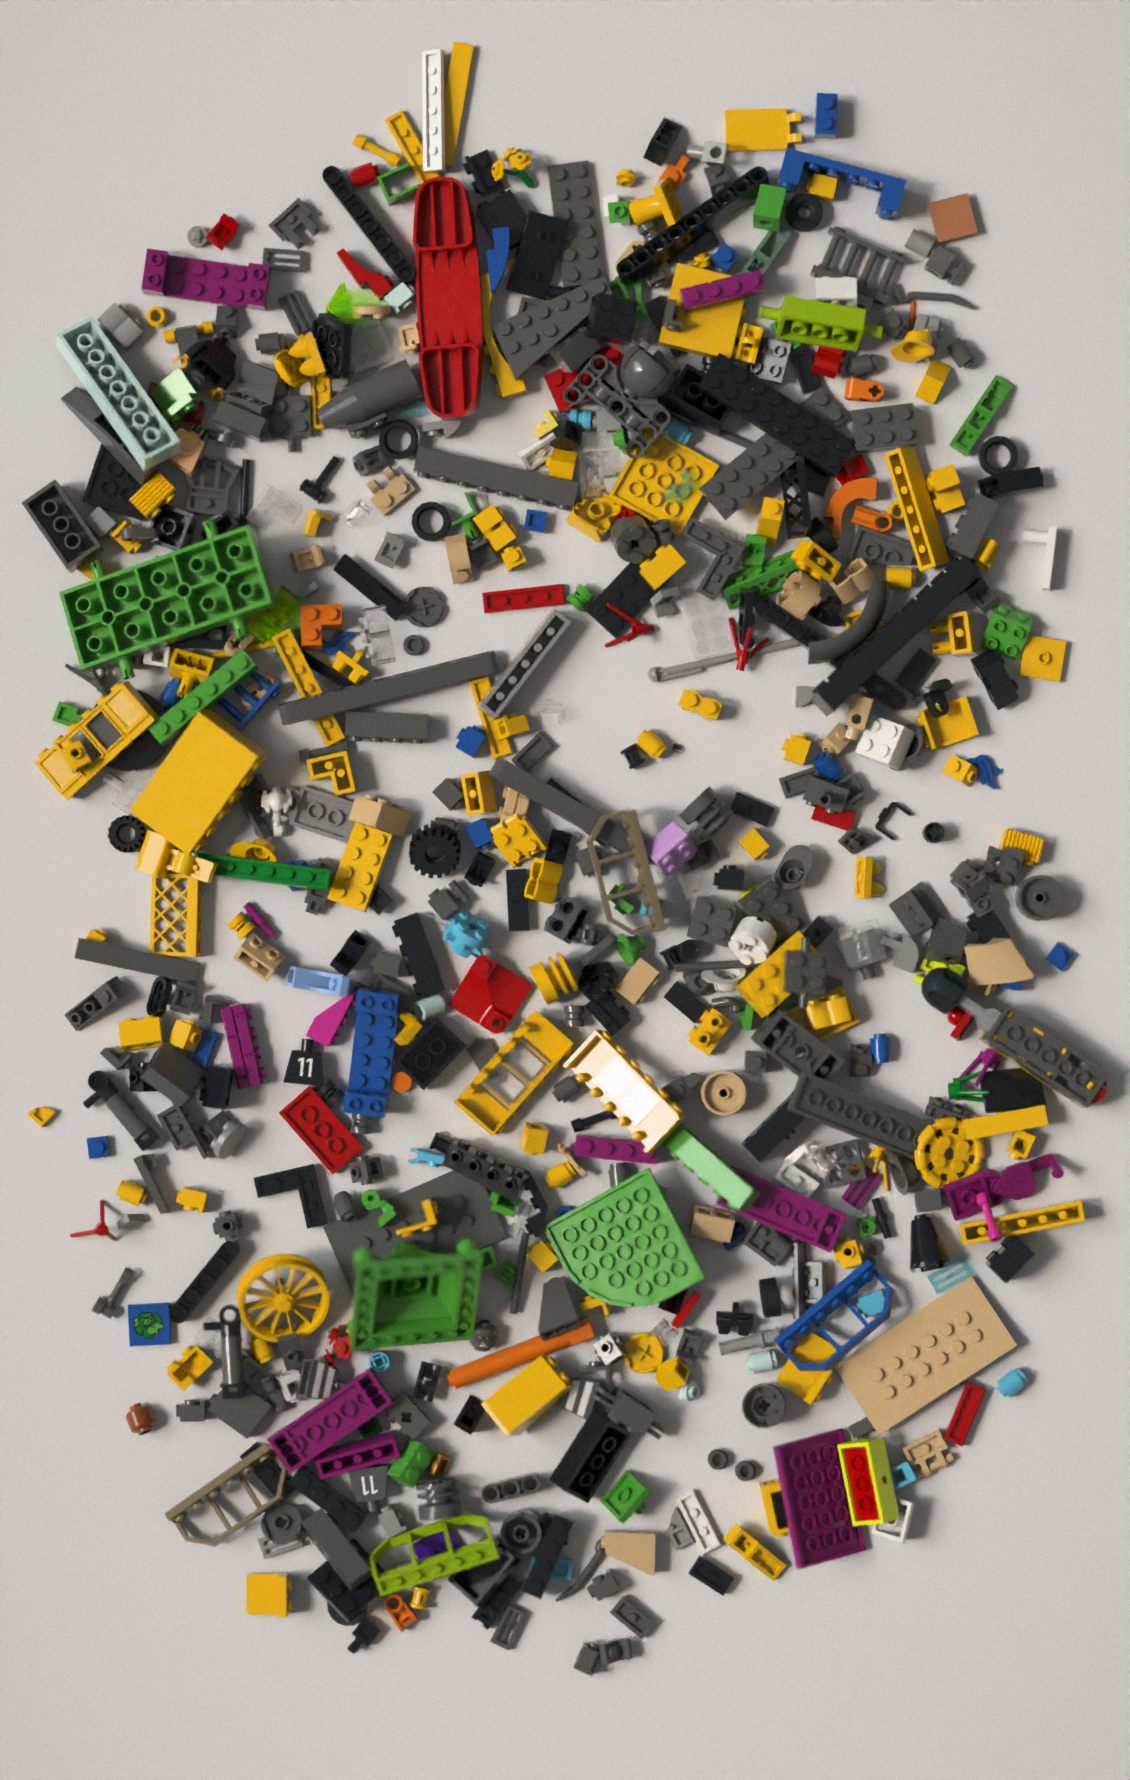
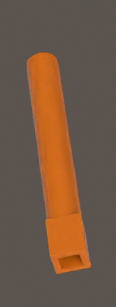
M588 1316L579 1319L582 1327L543 1341L541 1336L538 1335L450 1369V1374L447 1375L451 1387L455 1386L458 1389L534 1360L541 1355H547L567 1346L593 1338L595 1335Z

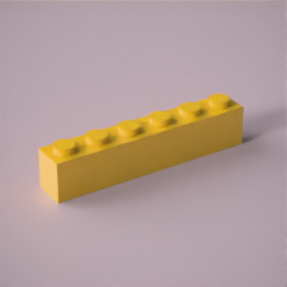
M915 446L901 447L885 453L884 455L919 570H930L950 563Z
M1074 1200L994 1216L996 1226L1001 1228L1002 1237L1082 1222L1085 1221L1081 1200ZM985 1218L958 1224L963 1245L990 1240L987 1235L989 1228Z

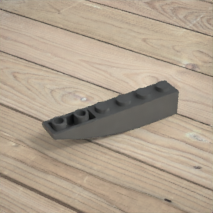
M75 387L61 398V401L141 486L146 484L158 472L159 464L143 471L90 396L78 387Z

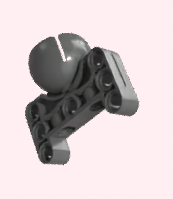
M638 344L627 351L622 359L621 367H618L604 355H595L564 392V400L570 405H579L587 396L591 397L628 429L634 436L626 446V453L629 457L635 459L645 456L671 425L673 414L657 401V398L665 395L672 388L677 378L651 353L644 352L645 349ZM602 358L606 364L602 370H598L596 362ZM587 374L592 377V383L588 386L583 383V377ZM604 381L609 383L616 391H613ZM573 390L579 393V398L575 402L571 401L569 397ZM617 401H621L623 404V410L619 413L615 412L613 408ZM635 408L639 409L647 418L643 417ZM661 412H665L668 416V420L663 424L658 421V415ZM647 428L654 430V437L650 440L645 437V430ZM636 443L641 447V452L638 455H634L631 451L632 446Z

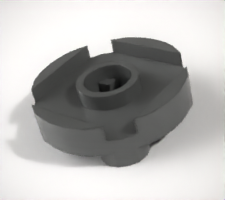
M278 1502L265 1511L263 1519H261L262 1532L274 1544H288L302 1533V1516L293 1505ZM281 1518L284 1521L287 1520L284 1528L277 1527Z

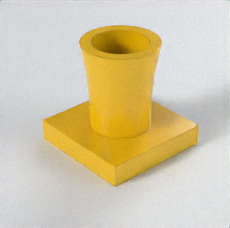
M669 177L661 179L653 187L654 195L629 201L630 214L637 227L663 215L667 225L671 226L676 224L684 215Z

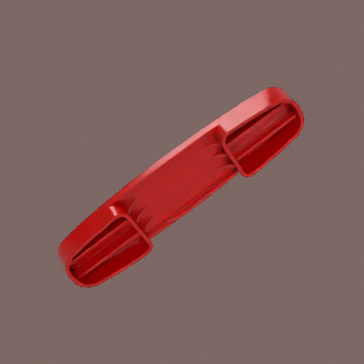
M444 176L426 180L416 192L413 245L416 248L415 275L420 342L419 364L427 407L437 417L443 420L455 421L472 416L480 404L483 368V305L478 244L469 193L460 181L453 177Z

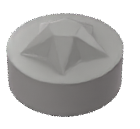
M201 226L192 227L187 235L188 241L194 247H203L208 242L206 239L208 233Z

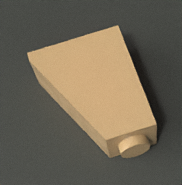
M605 1531V1536H601V1548H604L605 1554L648 1575L655 1574V1532Z

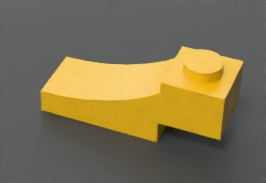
M737 1523L723 1538L730 1547L773 1581L787 1566Z

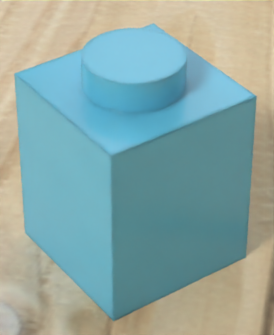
M881 1289L857 1297L858 1303H855L860 1315L863 1314L865 1318L883 1312L884 1296Z

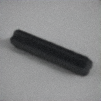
M301 651L311 669L341 688L351 686L352 681L307 652Z

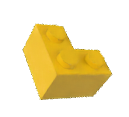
M954 464L931 471L928 474L925 483L928 492H932L935 499L932 500L936 512L939 511L940 515L966 505L959 488L960 481Z
M347 751L306 760L311 781L331 777L336 796L357 792Z

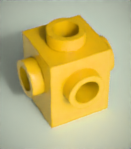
M852 1237L841 1239L840 1244L836 1245L837 1250L834 1251L837 1263L841 1262L842 1269L846 1270L856 1267L864 1262L862 1255H865L862 1243H858V1240H852ZM849 1249L852 1250V1254L850 1256L847 1255V1251Z

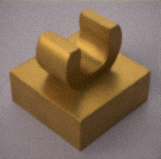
M435 1452L431 1464L427 1467V1472L438 1476H445L452 1457Z

